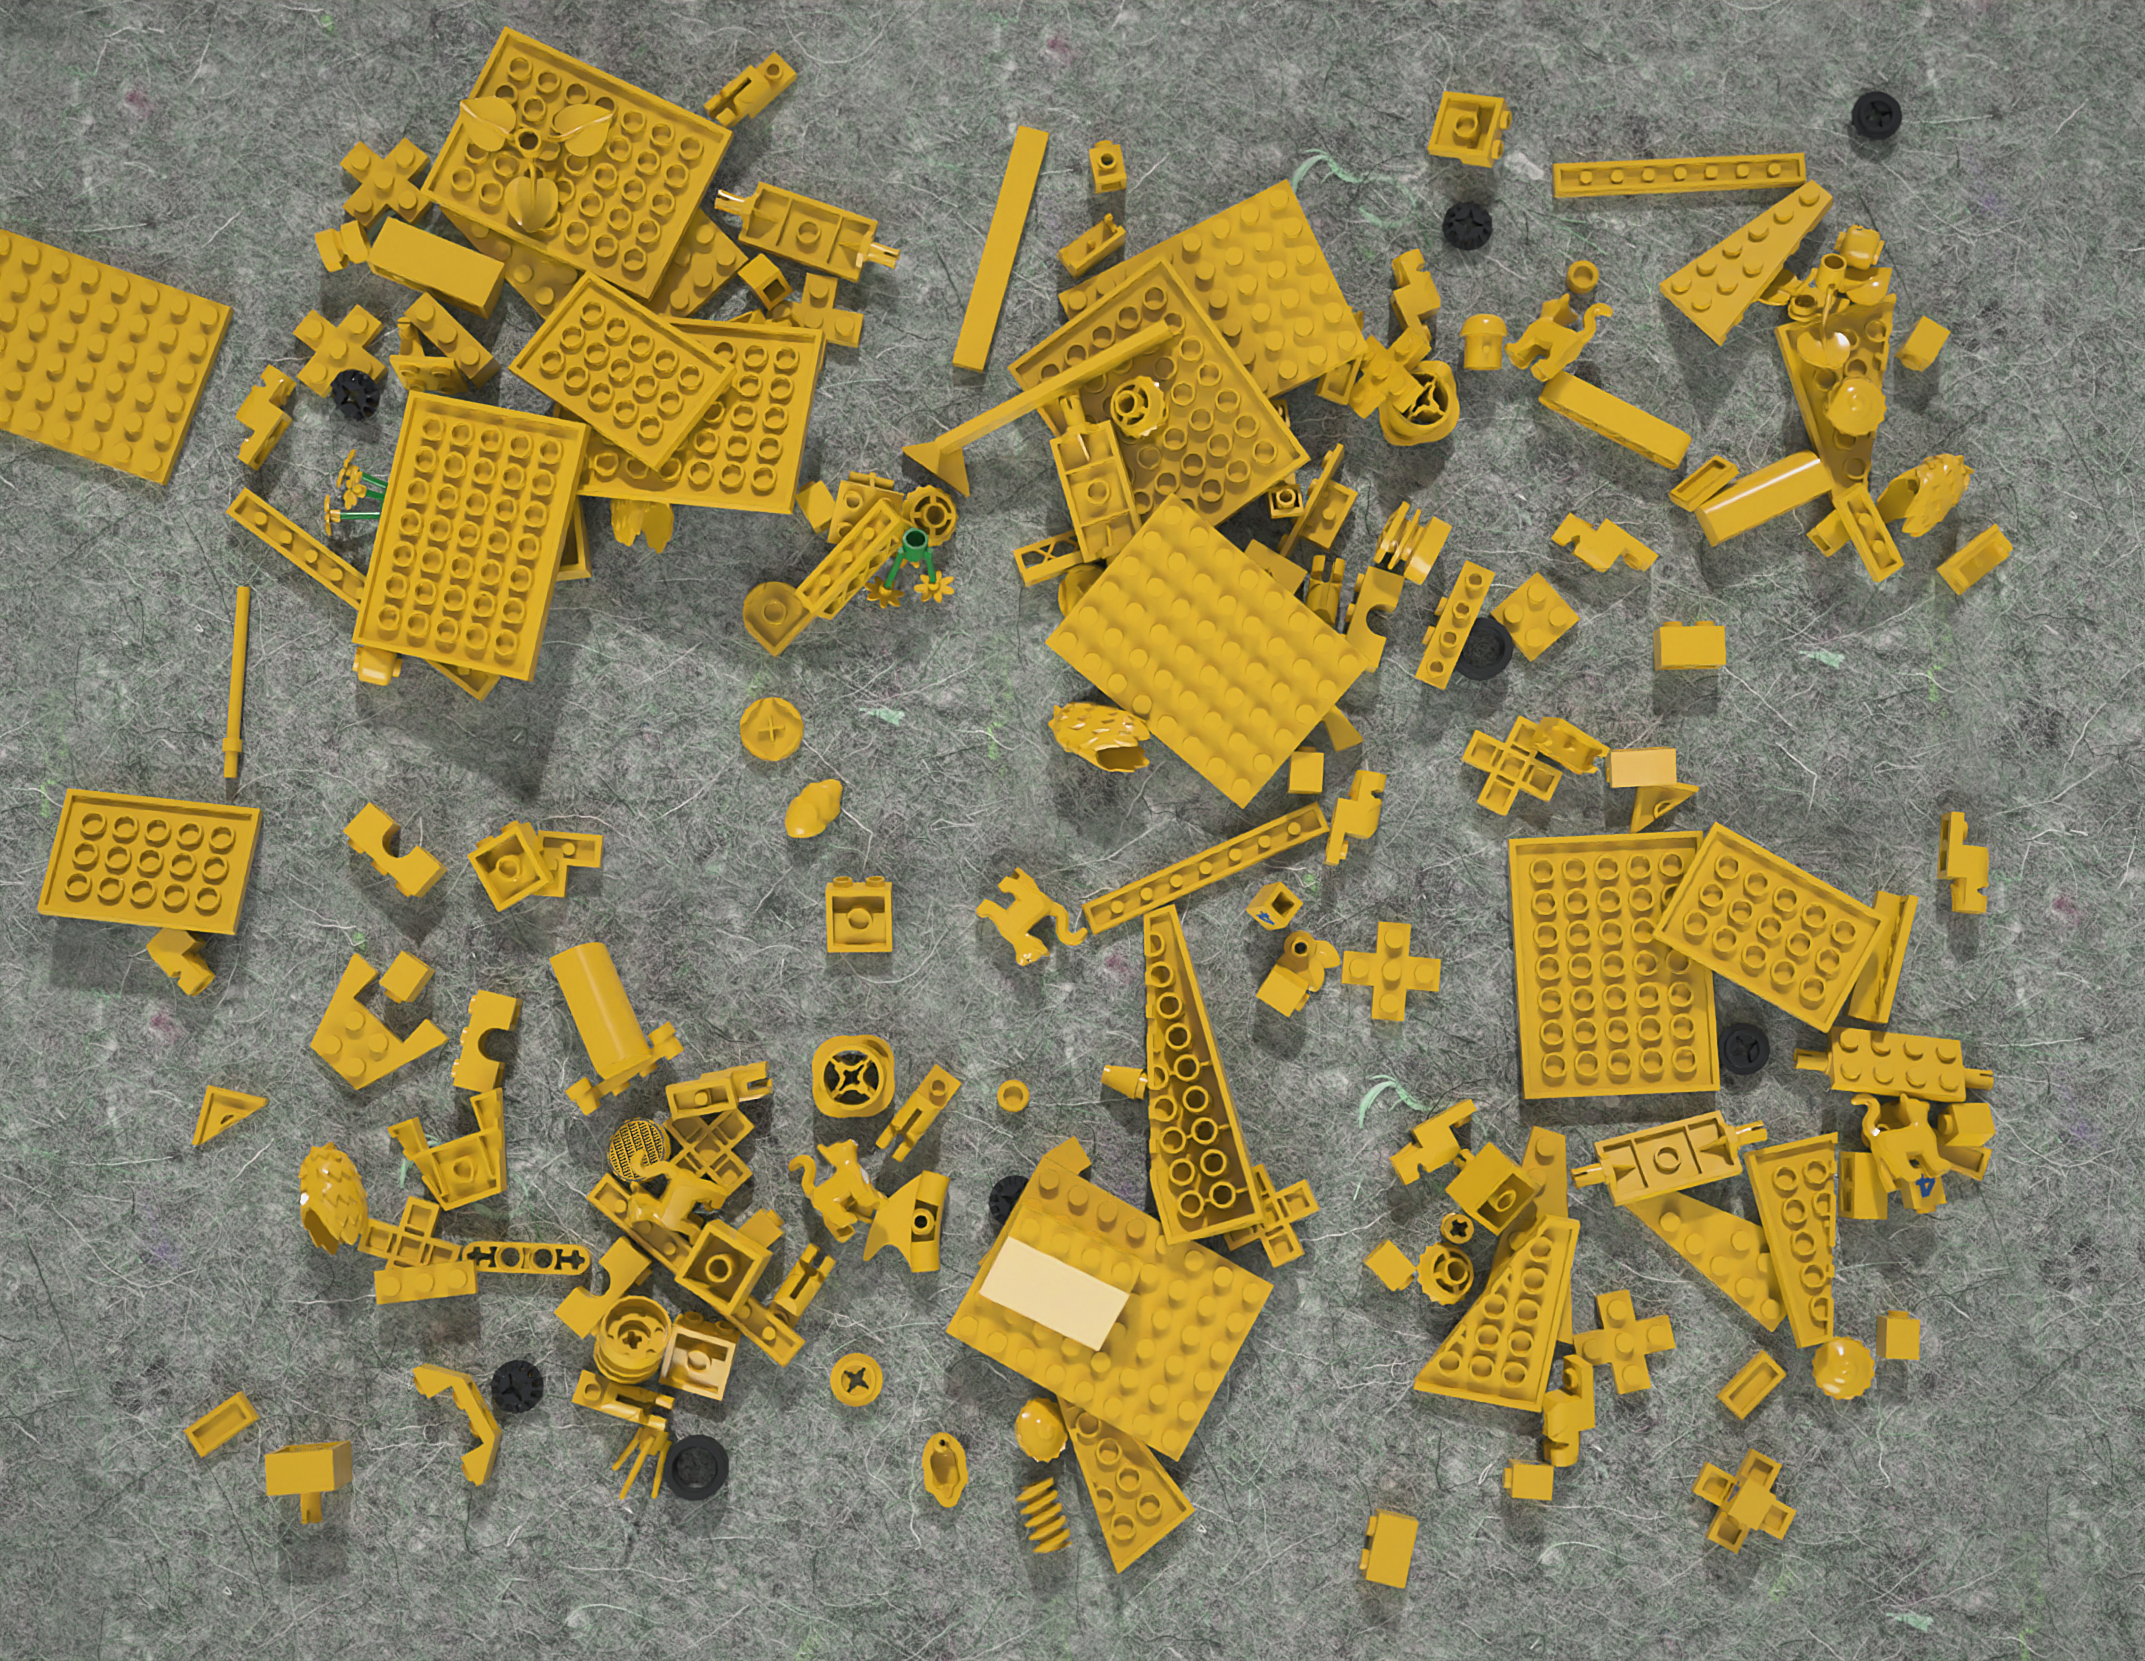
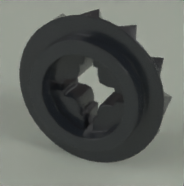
M1880 91L1868 92L1862 95L1855 102L1850 112L1852 114L1851 126H1855L1858 136L1869 138L1870 142L1874 140L1884 141L1891 137L1899 129L1902 122V111L1898 102L1891 95ZM1872 111L1876 115H1885L1879 121V124L1875 120H1866L1872 114Z
M1474 200L1469 202L1459 201L1448 209L1443 218V234L1446 240L1459 250L1472 251L1479 249L1487 243L1492 234V216L1486 211L1485 205L1480 206ZM1471 215L1472 224L1477 225V227H1472L1468 235L1465 236V227L1459 222H1464L1466 217Z
M348 369L337 374L334 381L330 384L332 386L330 398L334 399L336 404L335 410L343 412L345 418H354L359 421L372 416L378 409L380 403L379 390L374 380L366 373L356 369ZM362 390L359 396H357V400L348 401V396L352 391Z
M1738 1023L1729 1026L1720 1035L1717 1045L1719 1062L1729 1072L1739 1075H1751L1761 1070L1767 1063L1770 1054L1769 1041L1764 1032L1748 1023ZM1737 1040H1740L1742 1044L1754 1042L1747 1050V1058L1743 1055L1732 1056V1053L1735 1052L1734 1050L1738 1048Z
M1019 1175L1008 1176L1001 1179L993 1187L989 1197V1207L993 1217L1002 1225L1008 1219L1010 1203L1002 1198V1195L1013 1197L1019 1188L1022 1189V1193L1029 1181L1028 1178Z
M512 1360L504 1363L495 1371L490 1383L492 1399L499 1405L501 1410L511 1412L512 1414L527 1412L535 1407L544 1391V1381L540 1371L532 1363L525 1360ZM512 1377L517 1382L529 1381L521 1389V1397L516 1392L505 1393V1390L512 1385Z

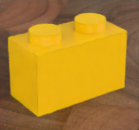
M1669 621L1662 623L1663 627H1659L1653 632L1654 670L1719 669L1726 664L1725 626H1714V621H1698L1694 623V626H1682L1680 621Z
M1379 1508L1375 1509L1374 1516L1369 1515L1365 1535L1370 1536L1367 1549L1362 1548L1358 1562V1568L1362 1569V1575L1365 1580L1405 1589L1419 1524L1415 1517Z

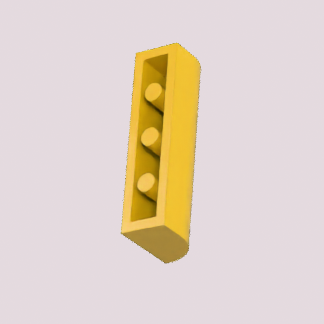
M389 216L366 259L372 273L423 294L428 292L433 298L489 320L500 297L505 280V263Z
M1802 449L1723 486L1697 507L1694 513L1711 547H1714L1827 494L1834 488V485L1819 458L1811 450Z
M599 942L585 943L549 958L595 1071L607 1080L653 1057L605 944Z

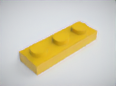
M1855 483L1831 500L1873 581L1881 582L1905 565L1864 483Z
M476 1259L374 1271L377 1305L479 1293Z

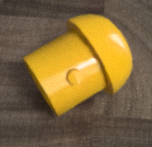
M1476 314L1468 317L1464 321L1459 334L1460 337L1465 338L1464 369H1502L1503 338L1509 337L1506 324L1502 318L1494 314Z

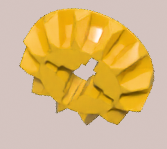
M860 1352L845 1355L837 1361L832 1369L830 1376L831 1389L836 1398L846 1405L853 1407L867 1405L881 1391L883 1385L881 1367L873 1357ZM864 1367L866 1370L862 1379L869 1388L858 1384L851 1391H848L852 1379L844 1371L856 1374Z

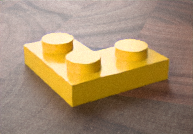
M538 830L537 837L545 849L540 854L554 881L532 893V895L566 898L569 866L602 869L605 836Z

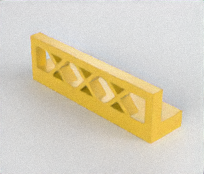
M880 499L794 593L812 614L831 621L901 546L904 533L915 526L910 521L901 518L886 501Z
M1075 529L1013 550V555L1025 588L1066 574L1071 567L1085 564L1081 550H1078L1080 549L1079 542L1071 540V538L1077 537ZM1064 541L1075 546L1070 554L1058 558L1051 555L1056 543ZM1050 546L1048 552L1040 550L1042 548ZM1036 552L1045 557L1043 563L1026 569L1021 556Z
M1880 890L1875 891L1871 908L1887 916L1890 920L1849 993L1844 1016L1873 1024L1888 1023L1919 897L1910 894L1898 896Z

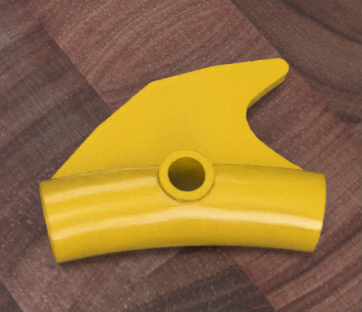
M923 1169L919 1176L902 1186L888 1198L889 1202L876 1212L868 1233L863 1260L869 1261L883 1246L891 1244L902 1252L911 1267V1272L940 1270L941 1221L951 1178ZM922 1215L926 1217L927 1225L925 1227L917 1224V1216Z

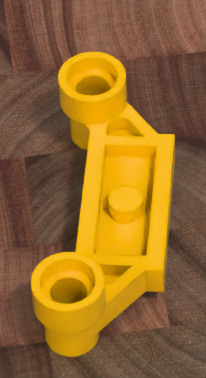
M668 1021L647 1035L654 1045L650 1049L653 1057L607 1080H603L596 1086H593L586 1076L566 1089L565 1093L571 1102L575 1100L583 1114L587 1116L602 1106L599 1101L600 1098L611 1091L614 1096L618 1095L631 1086L628 1081L630 1078L638 1073L642 1078L659 1067L655 1061L664 1055L669 1061L685 1049L674 1034L676 1030Z

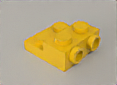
M1444 91L1427 150L1430 155L1460 158L1462 164L1492 168L1494 160H1500L1502 157L1504 142L1501 140L1503 130L1510 129L1512 111H1509L1504 98Z
M515 820L500 829L501 835L495 839L491 835L475 844L477 849L467 855L498 912L506 910L554 881L540 854L545 849L530 822L520 824L518 820Z
M840 876L833 878V883H827L825 889L827 952H893L892 882H885V878L882 876L867 877L865 879L866 882H853L851 877Z
M688 1311L684 1315L679 1313L672 1325L671 1337L667 1345L658 1383L722 1401L742 1332L735 1330V1326L728 1321H718L714 1324L704 1321L703 1316L697 1312Z

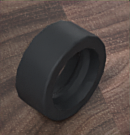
M1476 618L1469 634L1481 630L1494 635L1499 642V657L1489 667L1480 668L1468 663L1463 655V651H1461L1455 668L1468 679L1477 681L1492 679L1506 668L1512 658L1513 643L1511 635L1505 626L1495 619Z
M703 1434L690 1435L678 1441L668 1452L664 1462V1478L669 1489L678 1497L688 1501H701L714 1495L725 1483L729 1472V1458L724 1447L716 1439ZM691 1448L707 1450L716 1462L714 1478L702 1487L686 1485L677 1473V1463L680 1456Z

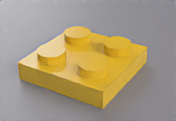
M1538 571L1489 614L1491 619H1495L1505 626L1511 635L1512 642L1530 662L1580 620L1579 616Z

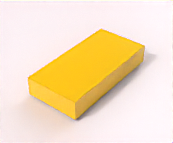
M1716 454L1668 493L1671 502L1689 512L1694 511L1739 474L1738 468L1735 464Z
M1931 1127L1936 1135L1937 1151L1940 1158L1948 1160L1951 1164L1949 1170L1982 1181L1992 1150L1983 1146H1944L1942 1134L1938 1129Z
M1761 1349L1718 1392L1716 1397L1742 1421L1788 1374Z
M239 1391L183 1431L200 1457L203 1458L260 1417L243 1391Z

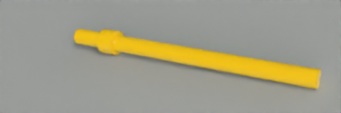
M244 586L237 587L226 738H223L222 752H225L223 777L231 779L237 778L238 754L242 753L243 740L240 739L251 590V588Z

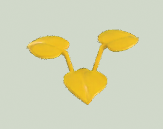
M487 96L460 101V115L463 126L475 145L483 150L496 152L502 149L507 138L515 140L517 148L527 158L531 179L525 176L514 178L506 187L504 200L510 215L528 233L535 232L544 227L554 216L559 204V192L554 181L549 178L537 179L534 158L539 157L543 153L544 142L564 141L566 149L572 155L590 157L603 148L612 121V113L603 107L593 104H573L563 108L555 117L554 125L561 134L560 136H551L545 133L540 135L536 129L531 127H524L518 132L510 134L517 125V117L514 108L506 100Z
M1833 253L1826 254L1821 258L1819 268H1812L1810 275L1800 285L1793 272L1782 268L1759 297L1758 301L1768 305H1785L1788 303L1790 295L1798 296L1815 279L1817 289L1827 293L1819 329L1820 333L1808 331L1801 334L1796 343V350L1801 358L1813 365L1837 369L1847 362L1851 348L1849 341L1843 334L1837 332L1826 333L1833 292L1836 289L1840 293L1846 292L1847 298L1858 304L1872 305L1879 303L1887 294L1892 268L1869 267L1866 270L1846 268L1847 261L1844 257Z

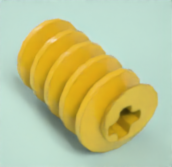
M1053 1477L1036 1480L1020 1487V1489H1023V1492L1016 1497V1501H1027V1505L1020 1510V1514H1031L1032 1517L1024 1523V1526L1035 1527L1036 1531L1028 1536L1029 1540H1039L1040 1542L1039 1545L1032 1549L1033 1553H1049L1073 1543V1541L1065 1540L1071 1535L1070 1529L1060 1528L1066 1523V1516L1056 1515L1062 1509V1504L1060 1502H1052L1058 1496V1492L1055 1489H1048L1054 1483Z

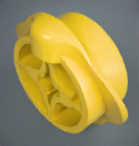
M1420 361L1410 371V374L1419 383L1423 384L1425 388L1419 395L1420 397L1423 394V397L1420 400L1419 407L1414 412L1412 410L1416 406V400L1403 414L1387 397L1378 405L1380 425L1384 438L1390 444L1395 446H1413L1425 442H1435L1446 437L1454 429L1459 419L1460 407L1452 370L1447 363L1443 361ZM1433 393L1437 397L1439 405L1434 401ZM1416 418L1425 422L1430 421L1433 424L1418 425L1411 421Z
M869 1034L857 1036L840 1035L822 1043L812 1060V1093L818 1110L825 1115L835 1118L870 1117L883 1111L891 1102L895 1092V1060L889 1043L880 1037ZM846 1050H856L866 1054V1056L860 1062L852 1063L846 1058L842 1059L838 1053ZM831 1062L835 1065L834 1069L840 1077L839 1084L834 1090L831 1087L828 1075ZM873 1062L879 1073L877 1090L872 1087L873 1083L867 1076V1071ZM864 1065L857 1077L859 1081L850 1082L844 1088L843 1086L850 1076L848 1071L852 1072ZM852 1089L861 1094H866L869 1099L861 1102H852L841 1098V1096L847 1090Z

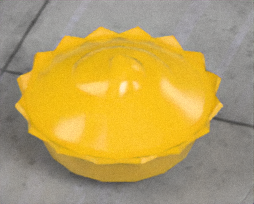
M1138 375L1135 378H1128L1112 395L1110 404L1111 415L1118 430L1122 431L1126 437L1133 436L1138 439L1141 435L1148 436L1151 430L1157 429L1158 422L1163 419L1162 411L1166 406L1163 401L1164 392L1159 389V383L1152 381L1151 377Z
M1859 375L1852 378L1845 376L1841 381L1835 382L1833 388L1827 391V399L1824 403L1827 409L1826 416L1831 420L1832 426L1838 428L1841 433L1850 434L1853 437L1867 435L1870 431L1877 430L1878 425L1884 421V413L1888 409L1885 405L1886 396L1881 393L1880 386L1873 384L1870 378L1863 379Z
M928 485L926 487H917L914 492H909L906 500L902 502V510L899 516L910 521L917 529L923 530L927 534L928 547L933 545L940 546L944 541L950 540L951 534L956 530V522L959 518L956 512L957 505L952 501L951 495L945 493L942 488H934Z
M1436 1241L1433 1246H1427L1425 1253L1419 1256L1420 1263L1416 1267L1419 1273L1417 1281L1422 1285V1292L1429 1295L1431 1301H1438L1442 1306L1448 1303L1454 1306L1458 1301L1464 1300L1466 1294L1471 1291L1472 1281L1474 1280L1473 1265L1467 1254L1459 1246L1452 1245L1448 1241L1445 1243Z
M1836 1335L1833 1341L1823 1343L1821 1347L1816 1349L1815 1357L1811 1361L1813 1366L1812 1376L1816 1379V1386L1821 1388L1826 1396H1833L1837 1401L1843 1398L1851 1401L1855 1396H1862L1864 1390L1871 1387V1379L1875 1376L1873 1370L1875 1361L1870 1357V1350L1864 1347L1860 1340H1853L1850 1336L1840 1337Z
M1039 1396L1034 1400L1027 1401L1026 1405L1021 1408L1015 1421V1437L1018 1445L1028 1456L1033 1457L1038 1462L1041 1460L1049 1462L1052 1458H1058L1059 1453L1065 1450V1442L1069 1438L1058 1403L1051 1402L1049 1397L1042 1399Z

